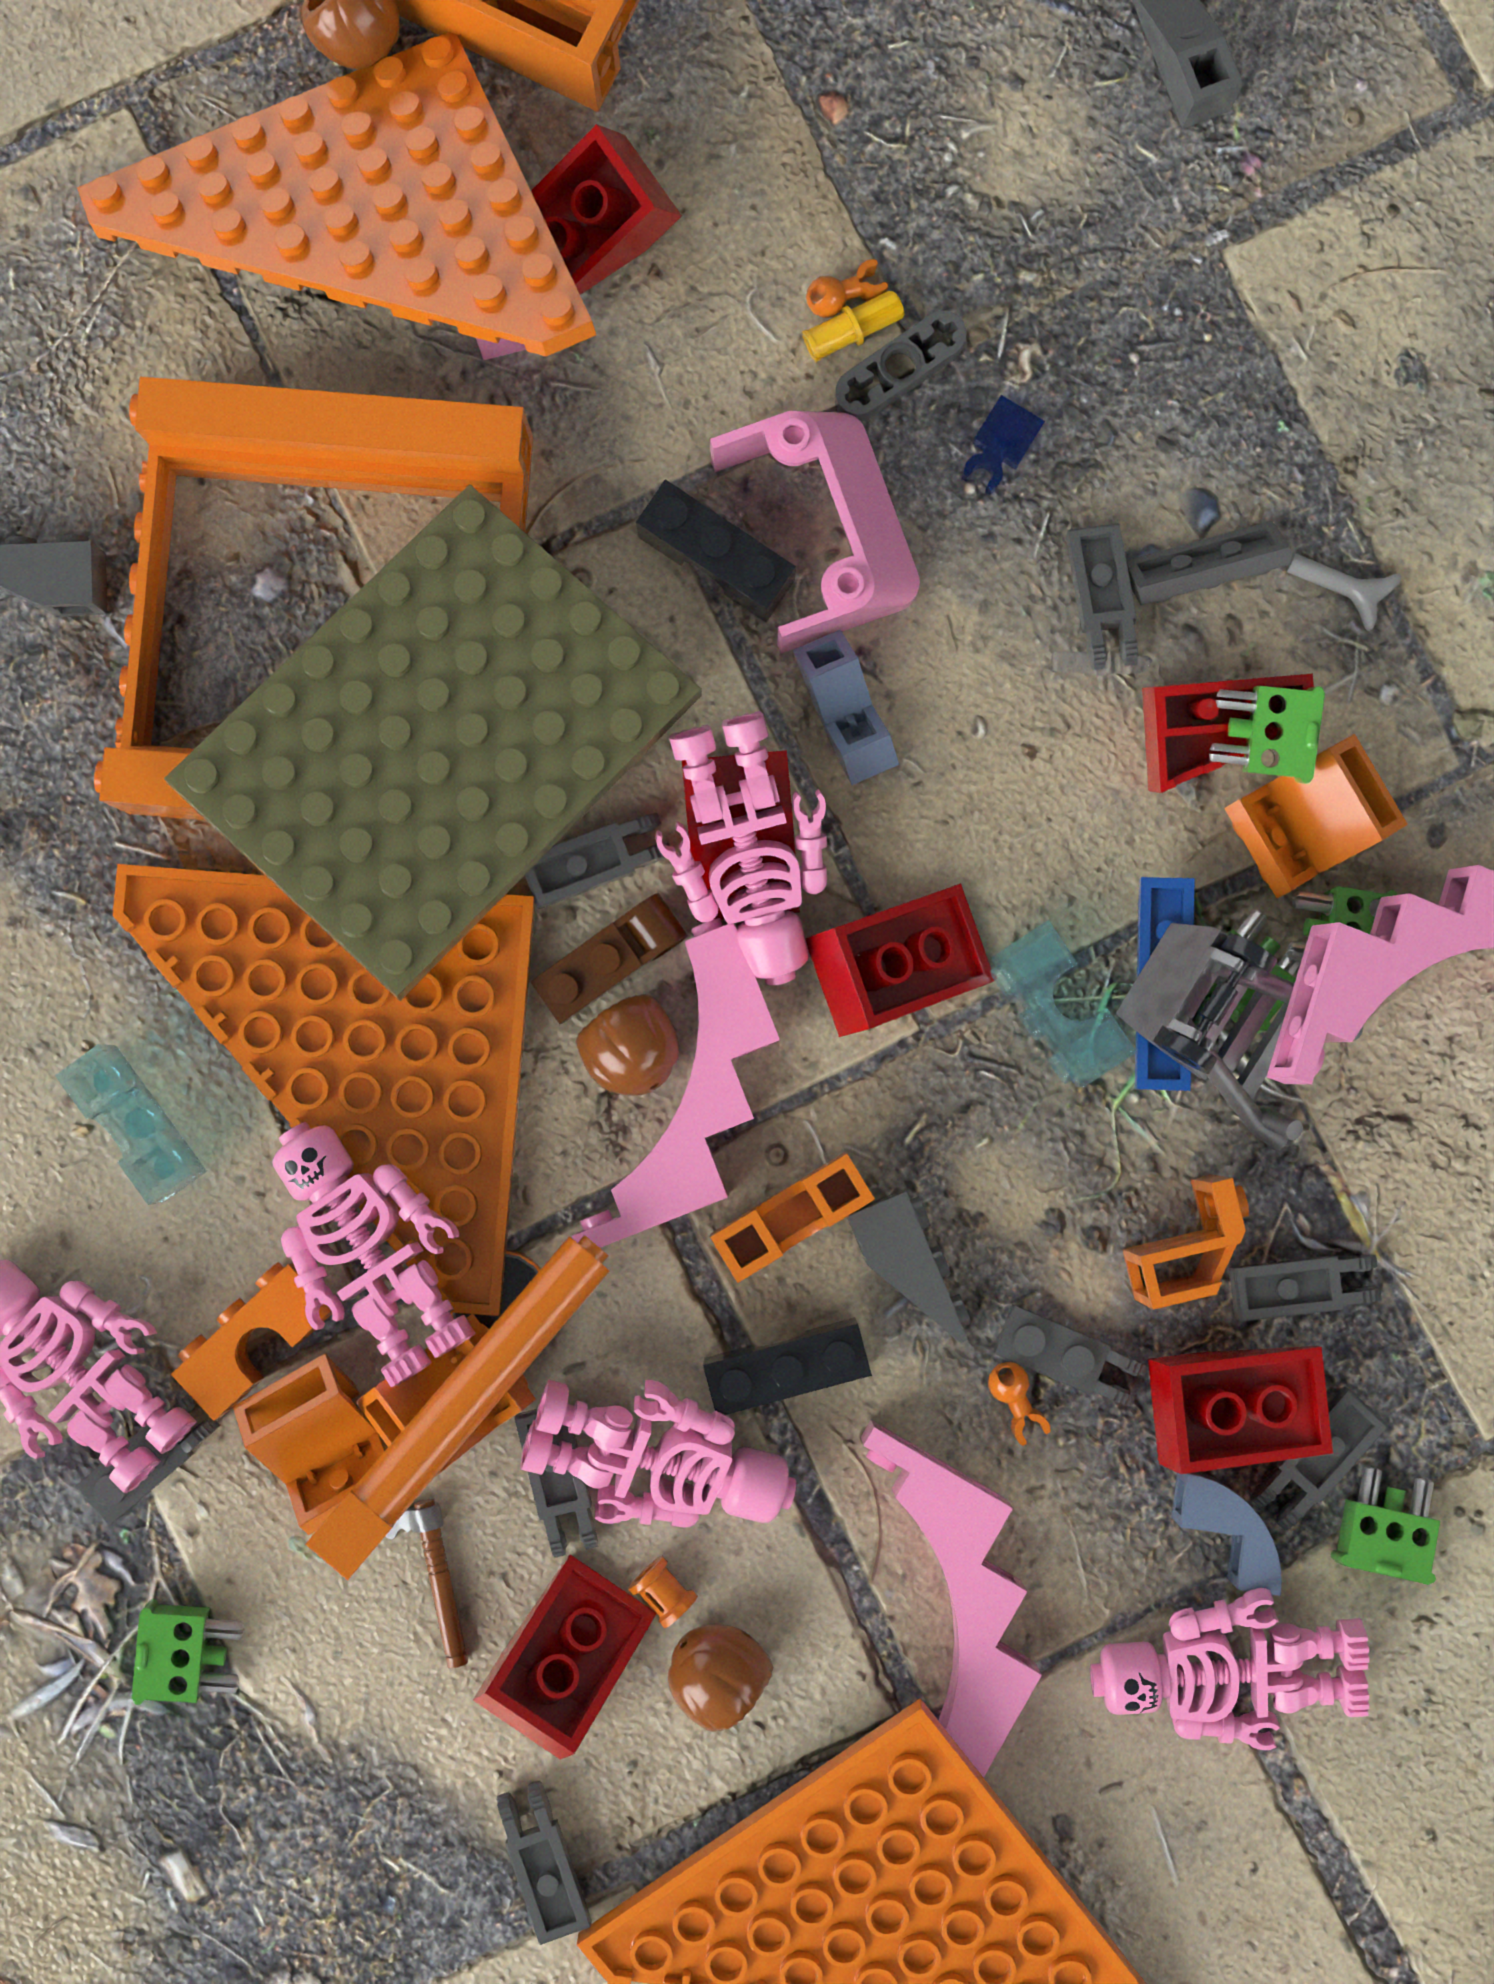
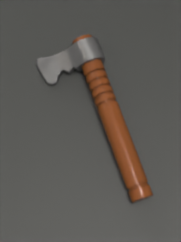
M434 1499L418 1501L414 1503V1507L408 1508L386 1537L391 1540L394 1539L402 1528L407 1533L411 1530L420 1533L447 1667L457 1668L466 1665L468 1659L466 1651H464L465 1644L450 1572L447 1568L445 1548L442 1545L443 1539L440 1527L444 1524L439 1503L435 1502Z

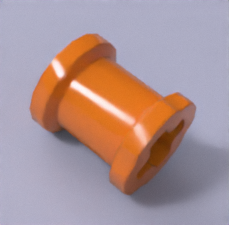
M662 1555L649 1564L632 1581L628 1590L632 1595L640 1594L659 1615L658 1622L664 1628H667L691 1607L698 1596L693 1590H686L666 1568L668 1561Z

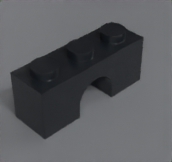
M666 479L636 521L638 536L641 540L680 566L687 562L700 569L722 587L725 596L764 622L769 620L795 581V565Z
M855 1317L806 1330L804 1334L786 1341L755 1347L754 1344L705 1357L703 1361V1368L714 1410L724 1415L872 1376L859 1325Z

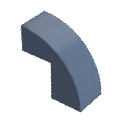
M841 629L794 649L795 658L814 707L851 785L899 765L891 735L872 705L858 657Z
M1204 1472L1177 1473L1171 1518L1181 1528L1231 1534L1232 1542L1227 1579L1241 1591L1266 1588L1270 1590L1271 1595L1281 1596L1282 1580L1278 1553L1266 1525L1255 1510L1227 1485Z

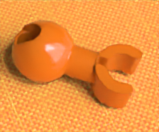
M871 259L863 262L855 276L841 281L832 276H820L815 279L808 287L806 293L807 304L813 314L822 318L834 317L842 310V307L845 306L848 300L860 297L865 301H869L887 292V282H882L878 285L863 282L865 278L874 276L878 261Z
M1013 1362L998 1364L989 1375V1391L995 1399L1008 1404L1013 1415L1010 1426L1011 1431L1018 1443L1022 1446L1027 1443L1022 1433L1025 1426L1024 1416H1028L1031 1421L1038 1422L1045 1434L1050 1433L1049 1422L1041 1411L1032 1408L1027 1398L1029 1377L1025 1369ZM1002 1368H1008L1005 1374L998 1375Z

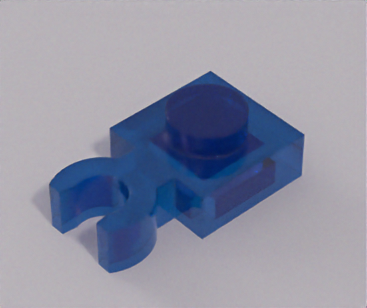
M1001 395L972 443L982 449L983 453L973 455L966 462L962 479L967 482L976 469H985L990 473L991 480L988 482L984 493L989 496L993 494L1002 480V464L1005 463L1017 470L1045 421Z

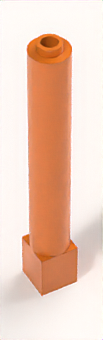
M585 1235L578 1243L569 1236L305 1545L348 1581L410 1505L610 1272L602 1264L609 1255Z

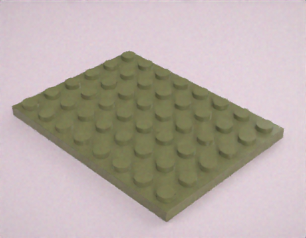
M469 484L180 762L164 780L388 991L401 1001L702 696V688Z

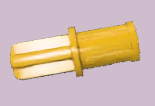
M887 291L852 309L848 305L842 307L841 314L802 331V337L814 362H818L822 358L853 343H856L857 346L864 344V337L901 320L905 316L904 308L899 296L893 291Z

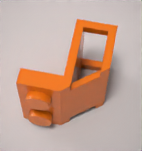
M1355 734L1316 756L1314 778L1310 783H1297L1294 777L1280 776L1224 808L1232 821L1234 831L1245 843L1258 866L1262 879L1270 886L1276 898L1291 892L1316 875L1383 841L1408 825Z
M1209 1174L1190 1179L1203 1230L1122 1249L1134 1300L1154 1310L1217 1295L1226 1267L1237 1244L1241 1243L1246 1232L1243 1218L1249 1216V1206L1245 1192L1241 1185H1234L1233 1178ZM1203 1253L1194 1275L1162 1283L1157 1282L1154 1264ZM1139 1266H1141L1146 1287L1143 1286Z
M473 1313L466 1318L476 1333L471 1338L437 1358L434 1357L429 1347L424 1350L432 1362L430 1365L394 1387H390L387 1380L384 1379L355 1401L388 1447L489 1330V1328L477 1320ZM523 1374L438 1474L495 1428L536 1400L529 1390L527 1380Z
M326 1353L233 1406L244 1447L286 1484L298 1525L308 1535L317 1531L388 1448L364 1413L351 1400L360 1395L355 1383Z

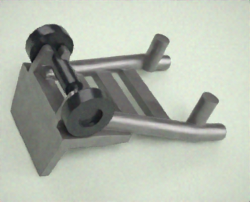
M1171 923L1116 1014L1146 1040L1201 1079L1206 1080L1208 1077L1246 1128L1272 1149L1280 1150L1287 1144L1288 1139L1296 1140L1301 1135L1302 1123L1270 1107L1261 1106L1258 1108L1252 1099L1267 1076L1294 983L1271 974L1277 959L1261 946L1240 935L1230 933L1227 936L1221 930L1210 926ZM1218 975L1226 978L1224 982L1220 981L1200 1012L1202 1019L1196 1026L1191 1019ZM1247 988L1256 990L1222 1047L1216 1053L1213 1049L1215 1041ZM1277 999L1283 1001V1006L1241 1075L1236 1079L1232 1074ZM1363 1027L1361 1028V1030L1359 1031L1354 1040H1357L1361 1036L1363 1032Z

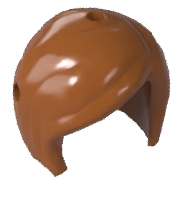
M304 0V4L301 7L303 28L309 40L324 56L338 65L351 69L369 68L379 60L387 57L398 40L400 17L395 0Z
M649 994L627 997L613 1004L610 1008L603 1010L578 1033L576 1038L580 1058L589 1075L602 1088L620 1095L637 1096L656 1090L667 1081L679 1057V1041L675 1028L663 1007Z
M708 1624L690 1630L680 1639L673 1650L667 1678L670 1692L685 1715L702 1728L715 1732L730 1729L737 1725L754 1708L756 1701L761 1697L772 1677L774 1667L769 1655L745 1631L730 1625Z

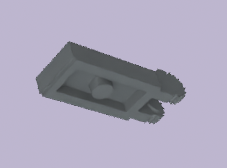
M1115 523L1067 530L1066 543L1082 633L1086 632L1087 651L1091 669L1099 670L1105 668L1107 651L1104 645L1102 630L1116 628L1119 631V651L1124 665H1136L1139 654L1134 624L1137 616L1120 524Z
M658 813L645 815L621 825L615 822L553 846L525 874L537 908H545L636 873L635 869L665 859L657 844L629 856L623 840L655 830L656 827L662 824Z
M1330 1255L1229 1267L1235 1320L1248 1321L1344 1310V1305L1382 1300L1380 1287L1358 1286L1355 1289L1342 1290L1340 1272H1365L1378 1267L1376 1255H1356L1339 1258Z
M1014 1304L1010 1308L993 1353L997 1356L1090 1395L1095 1392L1128 1407H1132L1136 1396L1121 1386L1110 1385L1098 1380L1105 1362L1116 1365L1122 1371L1133 1376L1140 1375L1144 1377L1148 1365L1111 1350L1112 1346Z
M1346 1387L1328 1404L1333 1454L1278 1461L1275 1464L1278 1468L1270 1472L1252 1494L1251 1500L1259 1508H1263L1276 1498L1290 1480L1302 1489L1292 1496L1276 1516V1523L1284 1530L1295 1526L1300 1518L1316 1502L1320 1504L1388 1428V1423Z
M187 1394L167 1412L175 1407H181L190 1413L195 1408L197 1402ZM211 1418L204 1420L193 1429L192 1434L184 1441L182 1439L177 1442L172 1450L163 1454L146 1439V1435L151 1429L147 1425L128 1440L130 1443L128 1449L132 1452L138 1447L145 1446L161 1462L155 1466L156 1469L136 1489L123 1493L109 1478L115 1467L113 1465L106 1467L103 1463L75 1487L105 1523L110 1526L194 1455L192 1450L221 1425L217 1420L213 1421Z
M537 1409L518 1413L514 1416L522 1450L530 1425H532L533 1420H536ZM562 1425L557 1435L553 1434L552 1444L559 1445L562 1440L572 1443V1449L578 1447L576 1435L568 1432V1426ZM546 1465L542 1475L528 1472L539 1520L544 1521L554 1558L566 1555L567 1547L566 1536L562 1530L559 1515L576 1512L580 1539L586 1550L598 1547L596 1528L590 1510L592 1500L588 1485L581 1479L573 1476L569 1470H566L564 1475L554 1473L553 1466Z
M537 1781L528 1785V1799L531 1808L534 1810L538 1826L522 1831L518 1807L511 1793L506 1792L498 1795L496 1800L507 1835L505 1845L538 1942L542 1945L590 1928L592 1919L558 1819L553 1820L551 1805L541 1781Z

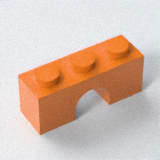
M844 1152L712 1232L710 1238L735 1280L739 1283L782 1257L787 1250L825 1227H831L872 1202L875 1198L849 1155Z
M280 1262L274 1264L255 1282L260 1288V1291L247 1303L241 1298L237 1299L218 1316L216 1320L220 1323L221 1327L208 1340L201 1334L177 1355L183 1363L171 1375L213 1421L227 1414L233 1406L264 1379L263 1375L251 1363L247 1353L248 1340L256 1328H269L276 1331L291 1347L302 1343L315 1331L310 1326L306 1317L305 1306L307 1304L304 1288H297L294 1278L298 1276L294 1263H290L285 1267ZM325 1304L319 1309L321 1320L325 1322L332 1315L330 1307Z

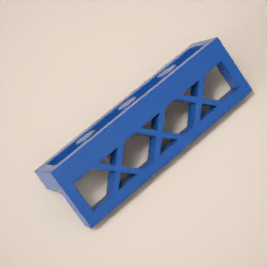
M1141 877L1139 879L1137 977L1171 923L1194 925L1195 878ZM1136 1031L1135 1089L1191 1091V1072Z

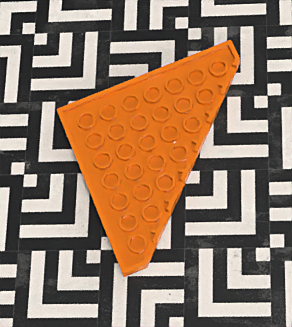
M450 32L430 38L409 49L385 57L369 68L358 69L344 76L337 77L323 85L289 97L280 103L249 116L239 118L230 124L194 137L187 142L156 155L146 157L139 162L77 187L88 221L98 238L113 242L118 237L136 241L143 250L176 258L179 253L199 258L204 266L237 275L241 269L261 274L265 282L302 291L304 286L325 291L328 299L365 309L368 303L391 309L393 316L429 326L434 321L457 326L460 334L497 344L501 338L524 344L527 352L542 356H549L597 335L591 317L458 36Z
M117 864L113 917L126 932L131 934L147 953L146 956L173 988L179 991L195 1010L194 1013L220 1044L227 1048L242 1066L241 1069L290 1123L289 1126L293 1128L307 1122L311 1129L324 1125L332 1128L354 1163L352 1171L347 1176L348 1179L354 1175L365 1173L373 1176L375 1170L381 1165H395L408 1178L406 1183L417 1195L423 1193L430 1200L427 1206L440 1217L449 1219L459 1231V1237L448 1238V1234L443 1228H433L435 1230L433 1233L435 1243L443 1247V1253L434 1254L428 1251L421 1243L415 1224L411 1220L405 1222L399 1216L396 1228L389 1239L386 1240L393 1250L397 1252L408 1244L419 1242L424 1251L405 1264L410 1267L414 1263L417 1265L422 1260L430 1264L438 1277L437 1287L442 1295V1301L449 1300L454 1308L451 1312L490 1316L501 1315L535 915L534 896L506 894L399 1001L265 875ZM367 1199L358 1207L361 1211L365 1207ZM378 1215V1216L376 1217V1219L373 1221V1223L376 1225V1227H377L378 1224H379V1220H380V1216H379V1215Z
M921 1698L593 1922L590 1928L580 1931L576 1944L608 1984H631V1981L647 1984H1147Z

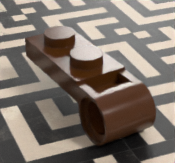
M656 893L633 907L530 982L560 1025L567 1022L642 967L676 947L688 937V934L661 895Z

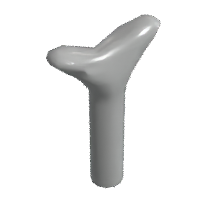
M1294 553L1291 565H1288L1286 571L1351 599L1358 609L1366 631L1372 630L1377 621V603L1390 594L1401 581L1400 573L1386 578L1357 579Z

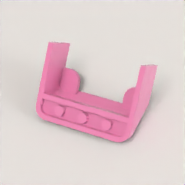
M787 411L710 439L711 464L714 472L771 453L780 463L788 466H799L819 459L853 552V556L831 564L822 577L821 593L827 610L778 627L777 645L780 653L801 647L840 629L843 632L902 611L913 603L919 590V575L866 430L858 418L842 412Z

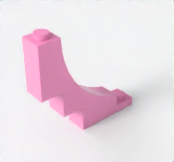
M1480 865L1449 869L1439 904L1410 893L1381 897L1370 934L1340 922L1312 925L1267 1078L1283 1084L1312 1085L1314 1076L1319 1072L1324 1061V1043L1353 1042L1368 1018L1388 996L1407 980L1427 967L1451 956L1476 949H1494V871Z
M720 918L692 928L694 938L685 941L695 977L699 1016L697 1048L688 1085L670 1125L653 1150L631 1174L611 1189L620 1216L612 1218L608 1209L580 1220L583 1230L572 1235V1239L577 1243L585 1235L601 1248L728 1198L727 1190L706 1137L754 1119L731 1060L780 1041L755 975L740 949L737 940L738 932L734 923L723 926Z
M870 1420L860 1437L863 1446L869 1449L866 1457L892 1473L897 1466L902 1468L892 1487L895 1498L913 1517L930 1542L947 1583L953 1614V1667L948 1693L938 1721L984 1778L1042 1676L1035 1661L1000 1641L1028 1591L1020 1579L984 1559L1013 1507L1007 1498L877 1422Z

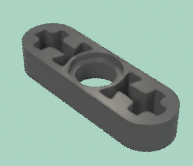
M940 310L933 312L844 373L838 380L835 391V406L838 412L851 414L861 422L866 421L953 362L961 354L966 340V327L963 320L951 311ZM938 328L942 333L951 330L953 332L950 341L951 346L947 348L944 343L940 342L931 347L926 357L930 362L926 364L921 349L931 343L934 329ZM916 340L918 342V346L914 344L913 341ZM895 354L907 355L914 362L915 371L908 378L896 379L887 372L886 361ZM875 369L880 383L868 392L867 404L862 406L858 400L849 403L847 401L850 392L849 387L854 385L859 391L865 389L873 383L874 374L870 371ZM881 385L888 390L886 393L882 391Z

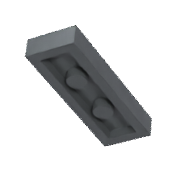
M1273 521L1129 559L1126 562L1131 589L1140 605L1151 602H1164L1173 596L1199 589L1215 588L1221 583L1250 575H1263L1272 569L1291 565V546Z

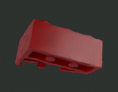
M1313 673L1142 688L1148 791L1163 793L1176 787L1178 784L1204 773L1212 772L1227 764L1210 761L1209 754L1245 756V754L1210 750L1213 743L1246 746L1247 738L1228 736V724L1230 718L1249 719L1250 711L1218 708L1216 700L1252 703V700L1217 697L1220 689L1253 693L1255 686L1307 690L1314 687ZM1272 696L1269 700L1270 710L1273 713H1277L1280 710L1281 702L1276 696ZM1269 723L1265 728V735L1269 740L1274 739L1277 735V728L1273 723Z

